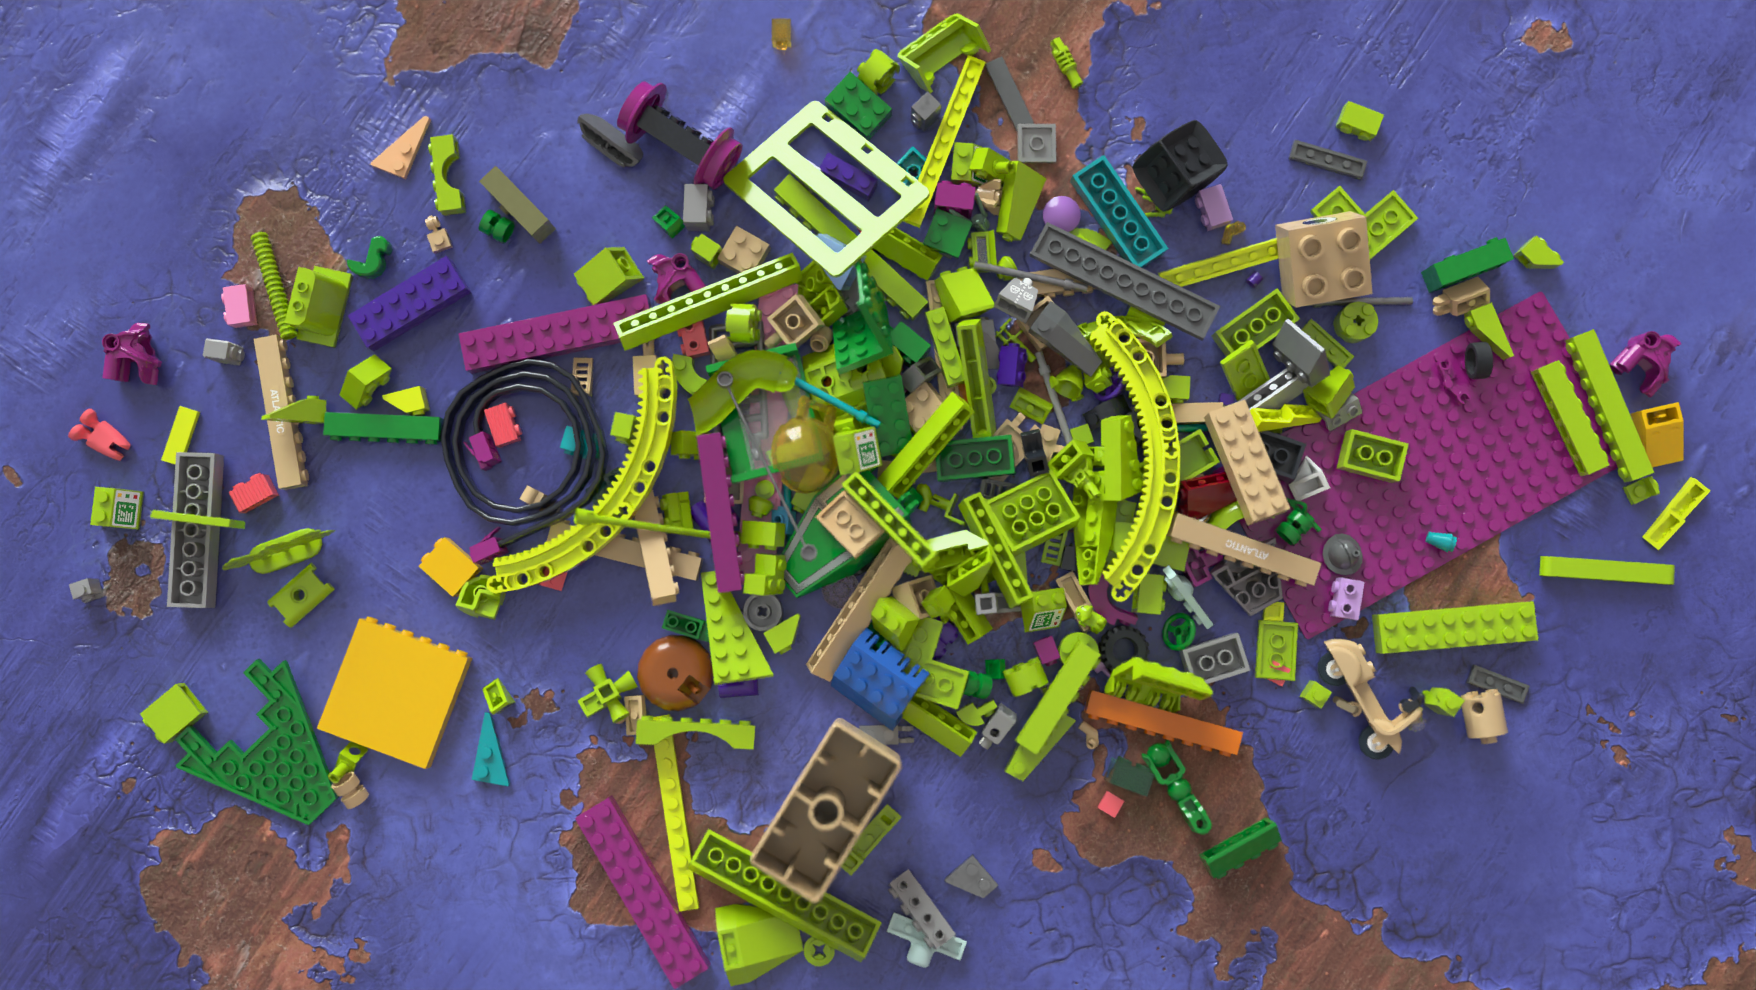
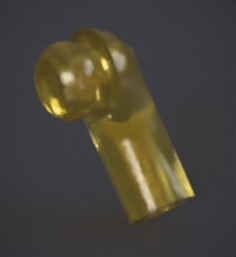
M1236 221L1227 225L1221 243L1231 245L1232 237L1245 231V223Z

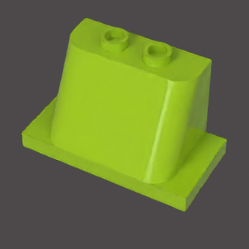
M314 266V270L298 267L284 322L298 329L296 339L336 348L354 275Z

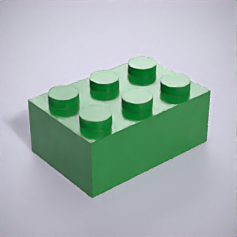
M851 72L825 98V106L867 141L892 116V108Z

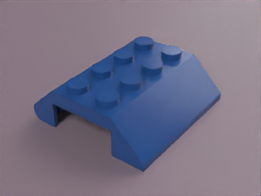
M866 628L852 644L835 671L831 687L891 731H894L903 717V711L918 688L925 683L930 673L923 668L914 677L921 668L917 664L907 675L903 671L910 664L911 659L907 657L901 663L905 655L893 646L888 648L889 643L886 641L877 652L874 651L872 647L878 642L879 636L875 634L871 638L874 632Z

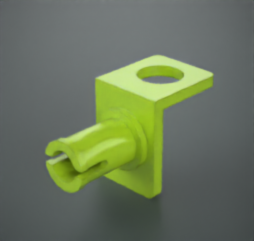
M935 493L932 497L935 500L931 499L930 505L945 510L944 517L967 527L965 522L951 517L959 498L958 494L954 493L952 499L949 500Z
M350 741L339 753L335 769L328 775L330 781L338 783L346 773L354 772L358 761L367 753L368 749ZM353 747L358 748L360 753L353 755L349 752V749Z

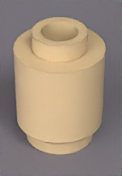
M827 326L821 328L811 337V348L816 352L825 351L833 339V331Z

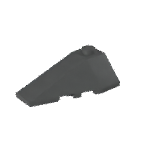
M1052 301L1049 302L1028 331V333L1089 377L1093 375L1102 362L1067 312Z

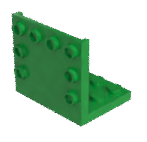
M861 259L854 264L857 269L860 301L857 302V306L860 311H856L847 317L839 318L832 324L836 370L839 375L893 354L888 310L884 302L885 297L881 290H877L874 276L870 277L869 268L866 262H862Z

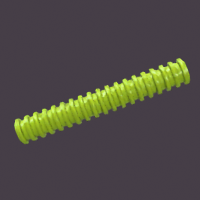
M265 232L255 233L251 236V241H253L252 245L254 246L256 257H258L257 261L261 268L262 278L265 279L264 284H266L265 288L268 290L267 294L271 301L270 304L273 306L272 311L274 312V317H276L275 321L278 323L277 327L280 328V338L284 340L293 339L298 335V332L295 331L296 328L284 323L289 304L286 293H284L285 289L282 287L283 283L280 282V272L277 271L278 266H276L277 263L274 260L275 256L271 249L272 246L269 244L270 239H268V234Z

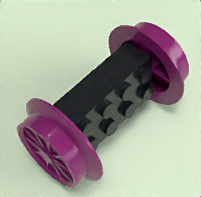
M646 81L638 84L627 97L617 119L618 128L626 132V142L629 144L635 143L647 132L699 166L694 177L695 185L707 184L713 190L719 188L724 183V176L735 167L742 152L743 145L734 139V129L731 127L725 129L715 141L709 137H702V132L688 125L686 127L685 121L673 115L669 116L671 112L662 107L667 91L665 84L658 83L652 86Z

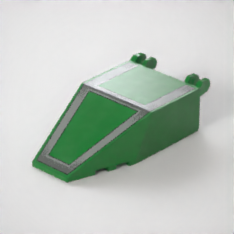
M877 467L858 472L912 526L910 515L919 506V502L915 500L906 509L902 507L912 494L906 492L897 501L872 474ZM853 473L838 475L814 495L797 525L805 544H811L817 549L816 558L810 562L802 559L801 549L803 544L796 530H794L781 555H786L785 585L797 599L817 591L823 586L834 584L840 579L853 576L880 553L890 537L884 531L873 544L855 559L816 519V516L841 492L845 491L842 483Z

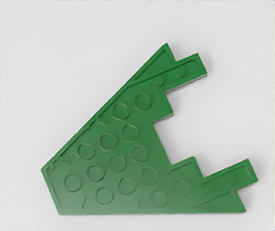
M257 659L243 673L269 700L256 714L269 729L245 752L233 740L228 741L217 752L190 725L175 738L178 744L188 753L175 766L178 769L306 825H310L339 796L332 789L333 782L328 778L330 772L288 662L286 660L282 661L271 671L261 659Z

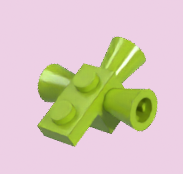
M602 664L595 665L587 670L585 674L595 684V687H593L594 691L577 700L586 717L589 718L606 707L609 709L613 724L630 715L629 711L619 700L622 699L620 693L638 687L629 670L615 683L610 678L607 679Z

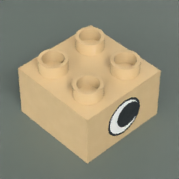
M1349 211L1275 225L1282 295L1289 304L1294 307H1302L1372 294L1366 216Z

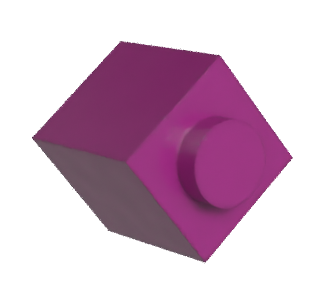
M1052 636L1032 642L1042 665L1046 664L1047 667L1057 663L1056 659L1060 658Z

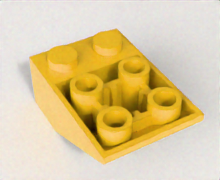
M1679 402L1630 413L1652 467L1684 460V420Z

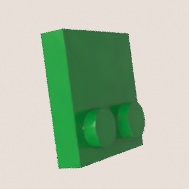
M937 208L923 245L958 259L973 222Z

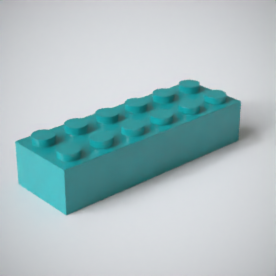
M1105 155L1072 175L1070 183L1123 259L1144 268L1166 253L1169 248Z

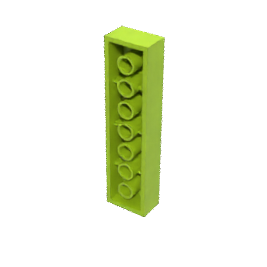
M1534 601L1372 615L1376 653L1380 654L1538 640Z

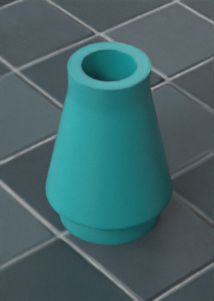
M1428 532L1425 543H1429L1445 552H1453L1457 537H1454L1453 534Z

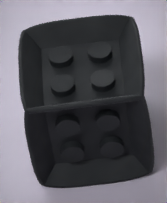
M1192 120L1169 132L1151 145L1134 162L1132 168L1137 180L1150 199L1161 211L1165 212L1187 201L1211 184L1225 171L1228 163L1223 152L1207 129L1199 121Z

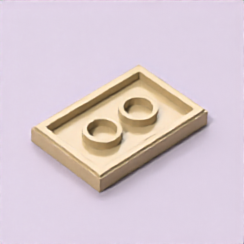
M845 491L841 492L816 516V519L855 559L884 533V530Z

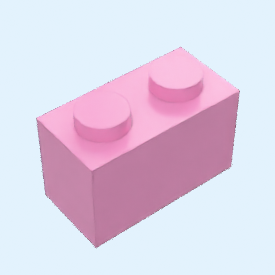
M246 284L223 287L222 302L225 305L224 320L227 325L233 328L257 325L253 288Z

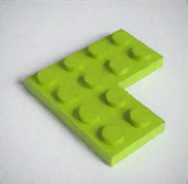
M1341 186L1337 187L1309 211L1315 218L1349 211L1366 216L1370 259L1418 219L1394 190L1367 213H1364Z
M929 617L920 619L904 650L900 651L905 655L901 663L907 657L911 659L910 664L903 672L908 675L912 668L918 664L921 668L914 676L916 677L924 668L930 675L925 683L918 688L914 696L958 710L970 672L933 660L944 622Z

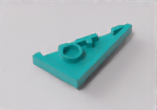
M485 712L472 780L510 786V779L508 780L505 769V761L502 758L501 746L494 729V720L490 712Z

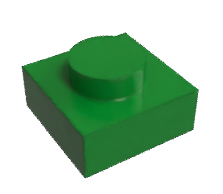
M1005 659L985 660L986 674L990 675L992 679H1005L1003 673L1005 671Z

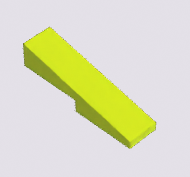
M1284 404L1280 410L1252 408L1250 410L1258 432L1318 423L1322 419L1316 410L1309 405Z
M1690 477L1642 538L1659 550L1686 522L1684 519L1707 496L1710 490L1697 479Z

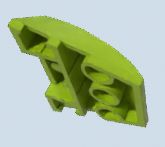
M812 261L801 271L802 281L796 283L798 284V294L804 296L825 326L830 327L848 311L841 290L837 289L825 271L816 262Z
M967 530L928 539L927 543L937 552L940 559L927 572L932 574L933 579L947 587V571L988 547V542ZM912 560V564L914 566H917V564Z

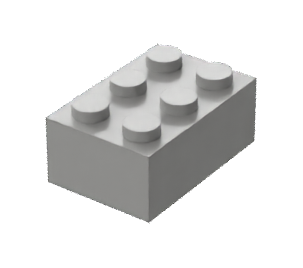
M1238 633L1227 634L1179 651L1185 672H1190L1197 677L1203 678L1207 684L1250 671Z

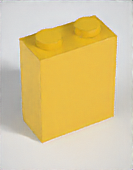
M440 538L434 544L435 548L432 552H428L422 557V563L419 567L452 597H458L465 582L475 578L483 567L473 563L471 557L450 538Z

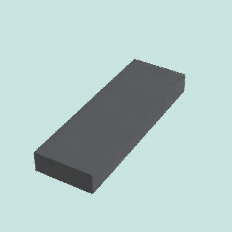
M1472 665L1466 683L1484 690L1498 689L1502 697L1520 704H1524L1530 687L1477 665Z

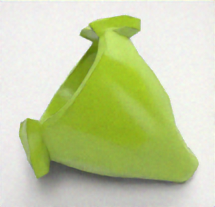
M1073 364L1063 369L1056 377L1050 376L1051 389L1054 388L1059 395L1071 399V402L1084 398L1083 394H1081L1084 387L1082 372Z

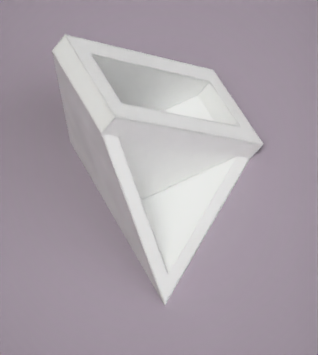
M1307 455L1298 469L1295 480L1289 484L1295 500L1298 501L1330 488L1323 471Z

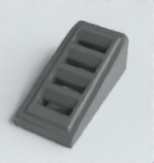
M983 478L980 492L983 498L992 499L996 497L994 495L995 485H999L998 496L1002 494L1003 486H1006V491H1008L1011 487L1014 488L1019 484ZM988 483L991 484L990 494H986Z

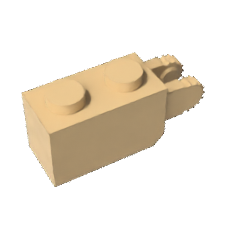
M1475 277L1444 289L1442 295L1433 299V305L1436 306L1433 308V314L1440 316L1450 312L1452 315L1459 316L1490 303V288L1479 277Z

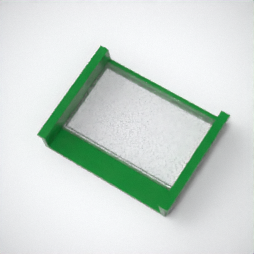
M796 342L766 350L787 356V359L797 367V378L806 382ZM728 360L706 365L707 374L711 377ZM793 385V388L788 391H775L774 393L757 388L739 404V408L771 474L825 461L809 392L796 385ZM734 408L721 421L723 436H725L726 449L732 471L731 481L732 484H737L769 474L737 408Z

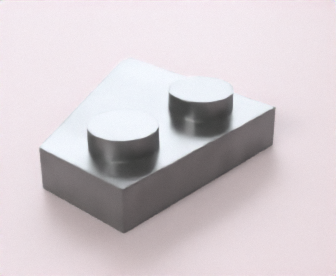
M973 854L944 879L946 883L982 898H985L998 886L996 881Z

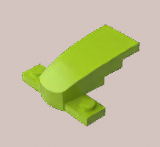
M1126 500L1117 502L1113 536L1103 569L1109 572L1108 565L1114 566L1112 559H1118L1116 556L1117 552L1123 553L1120 547L1127 546L1124 540L1130 539L1127 536L1128 532H1133L1130 528L1132 525H1136L1132 522L1137 503ZM1166 535L1160 551L1152 564L1160 567H1167L1169 565L1171 569L1184 571L1189 543L1182 541V544L1170 541L1171 537ZM1148 545L1144 548V552L1149 556L1154 555L1155 548Z

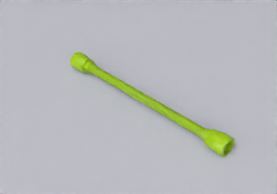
M577 508L574 515V524L590 525L592 523L611 524L711 539L710 531L604 517L586 509ZM734 531V532H738L739 543H740V542H741V532H739V531Z

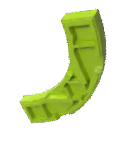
M1114 316L1116 319L1119 318L1135 337L1144 339L1157 348L1172 338V333L1158 323L1143 321L1139 317ZM1100 318L1101 324L1103 325L1106 323L1110 328L1111 324H1109L1108 322L1109 318ZM1096 321L1088 324L1085 322L1077 326L1087 341H1089L1092 331L1098 328Z

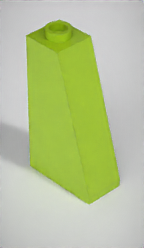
M1012 161L1016 167L1013 174H1005L996 232L1002 235V239L1007 242L1021 241L1047 179L1020 161Z

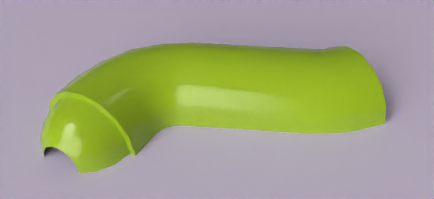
M749 350L728 360L688 398L695 422V436L710 431L736 408L728 389H723L717 384L719 373L726 371L732 375L733 383L730 389L739 405L757 388L773 393L775 391L784 392L792 389L798 375L797 367L787 359V356L766 350Z

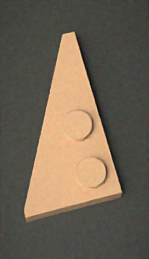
M427 116L421 118L375 158L370 165L406 179L431 119Z

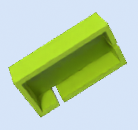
M1201 429L1179 441V485L1180 481L1192 479L1220 463L1212 448L1203 450V447L1209 443ZM1171 445L1165 452H1168L1169 456H1172L1173 453L1176 451H1172ZM1144 461L1140 463L1139 467L1142 482L1146 480L1143 478L1144 473H1147L1144 471V466L1148 465ZM1173 475L1165 476L1167 483H1175L1176 479Z

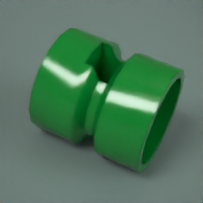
M491 209L483 215L479 223L480 232L488 236L493 235V238L502 244L509 240L515 227L513 221L506 217L501 218L499 213Z
M1293 510L1286 517L1287 521L1281 522L1275 529L1276 533L1291 546H1295L1301 540V534L1305 535L1313 527L1312 523L1297 510Z
M966 670L970 673L963 695H972L976 698L986 699L992 689V677L988 674H977L975 671Z

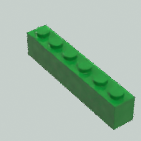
M325 412L323 435L330 437V440L342 441V438H349V441L361 442V438L368 439V442L377 443L380 442V439H386L387 443H399V440H406L407 444H418V441H425L427 445H437V442H441L440 435L444 419L428 416Z

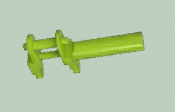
M1009 318L999 328L1001 331L995 332V338L999 337L1004 342L1003 346H1008L1009 341L1020 344L1021 348L1026 349L1027 359L1032 363L1036 357L1017 338L1023 331L1020 330L1014 336L1006 330L1005 326L1012 320ZM1003 331L1010 337L1008 340L1001 335Z

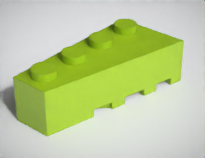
M1131 415L1111 416L1101 420V446L1105 447L1103 456H1101V464L1105 465V476H1102V484H1105V494H1102V501H1121L1141 492L1143 486L1139 469L1140 462L1137 455V443L1134 435V424Z
M1067 715L1063 720L1060 718L1056 724L1058 729L1053 736H1048L1046 748L1042 753L1038 752L1037 755L1018 743L1004 771L1024 781L1076 720Z

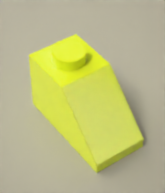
M421 386L382 395L385 401L410 415L422 416L425 415L424 412L430 411L425 388Z

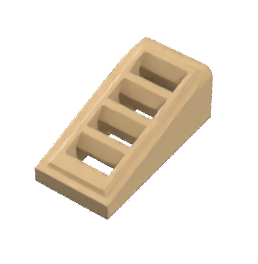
M574 358L572 374L577 378H587V381H580V383L586 385V392L589 396H592L593 358ZM578 363H588V367H578ZM578 371H588L587 374H578ZM571 382V390L575 396H580Z

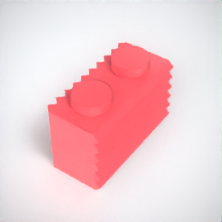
M503 403L484 410L496 447L501 448L521 441L520 435H522V430L519 424L515 423L514 417H516L513 406Z
M261 473L251 476L250 481L245 484L244 482L233 486V490L229 491L238 512L244 514L279 496L270 476Z

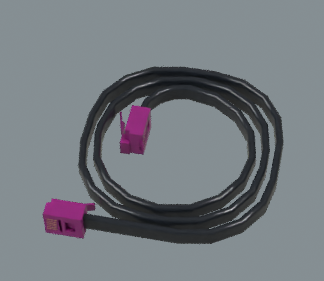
M528 358L502 365L479 376L462 388L445 412L440 439L444 462L449 475L467 508L488 522L516 527L538 522L558 513L578 499L592 477L597 453L591 423L585 409L570 388L547 374L521 371L505 376L502 375L511 371L536 366L554 369L570 379L582 397L596 432L600 452L596 478L582 499L564 512L505 539L493 537L501 529L498 526L478 544L469 547V554L473 563L484 565L497 557L508 554L507 546L570 518L575 514L577 508L582 509L592 501L604 482L609 455L604 430L591 398L576 376L554 362ZM524 379L550 382L565 392L577 410L584 427L588 449L584 472L571 493L548 509L514 520L493 517L475 505L464 488L461 478L472 495L491 508L523 514L544 509L562 497L580 472L585 448L580 422L567 402L543 387L518 383L498 388L507 383ZM476 391L474 394L470 396V398L462 408L461 412L457 416L452 439V445L456 462L455 465L450 442V435L452 431L454 416L456 415L457 411L459 410L467 396ZM520 391L544 394L561 406L572 424L576 446L571 469L559 488L540 502L520 507L497 504L480 492L466 468L462 448L466 420L481 400L475 410L473 419L475 435L469 437L473 449L467 442L463 443L471 454L476 457L480 468L487 471L502 461L492 435L483 432L484 410L488 409L492 402L504 395Z

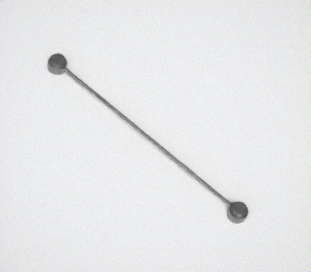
M723 371L719 373V375L717 376V384L719 385V387L723 389H728V392L744 422V425L759 453V456L803 544V547L801 549L802 559L807 562L813 561L816 558L817 549L815 548V546L811 544H805L803 537L787 507V504L771 474V471L730 389L733 383V377L729 372Z

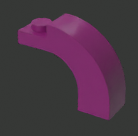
M1101 574L1098 585H1088L1090 601L1097 614L1104 617L1112 625H1115L1117 619H1120L1119 622L1130 626V624L1136 625L1138 620L1137 614L1118 608L1109 601L1107 597L1109 582L1104 579L1103 574Z

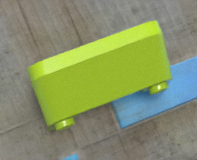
M954 14L898 53V58L916 84L926 92L932 93L933 91L930 86L935 79L933 73L962 53L972 56L980 48L987 52L992 50L979 24L960 14Z

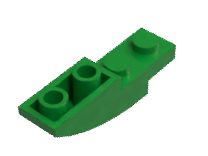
M667 610L662 625L663 629L709 642L707 621Z

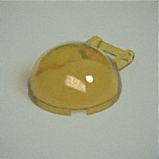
M802 395L798 401L797 416L780 425L772 441L771 457L774 469H778L783 479H780L782 483L797 493L807 494L816 492L828 485L836 476L839 465L833 440L835 435L836 407L812 401L805 395ZM809 408L825 413L824 422L808 417Z

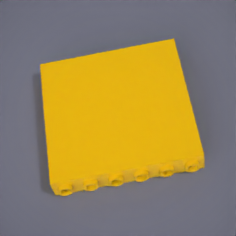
M369 616L367 618H359L317 729L421 768H430L472 658L468 657V653L457 649L455 652L449 650L450 646L446 644H433L430 638L424 636L420 638L414 637V633L403 629L401 632L395 630L396 626L392 624H379L376 618Z

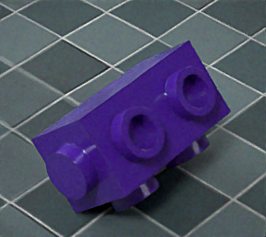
M1008 343V346H1001V351L998 355L1000 363L996 376L997 384L1005 387H1023V382L1026 378L1024 372L1025 363L1028 357L1026 349L1021 348L1020 344Z

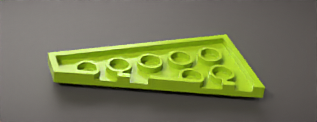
M715 571L702 572L701 580L715 685L774 677L731 591L718 593Z

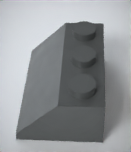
M1287 319L1272 344L1274 349L1273 356L1278 362L1284 363L1289 372H1294L1302 383H1306L1312 388L1330 375L1326 351L1292 321Z

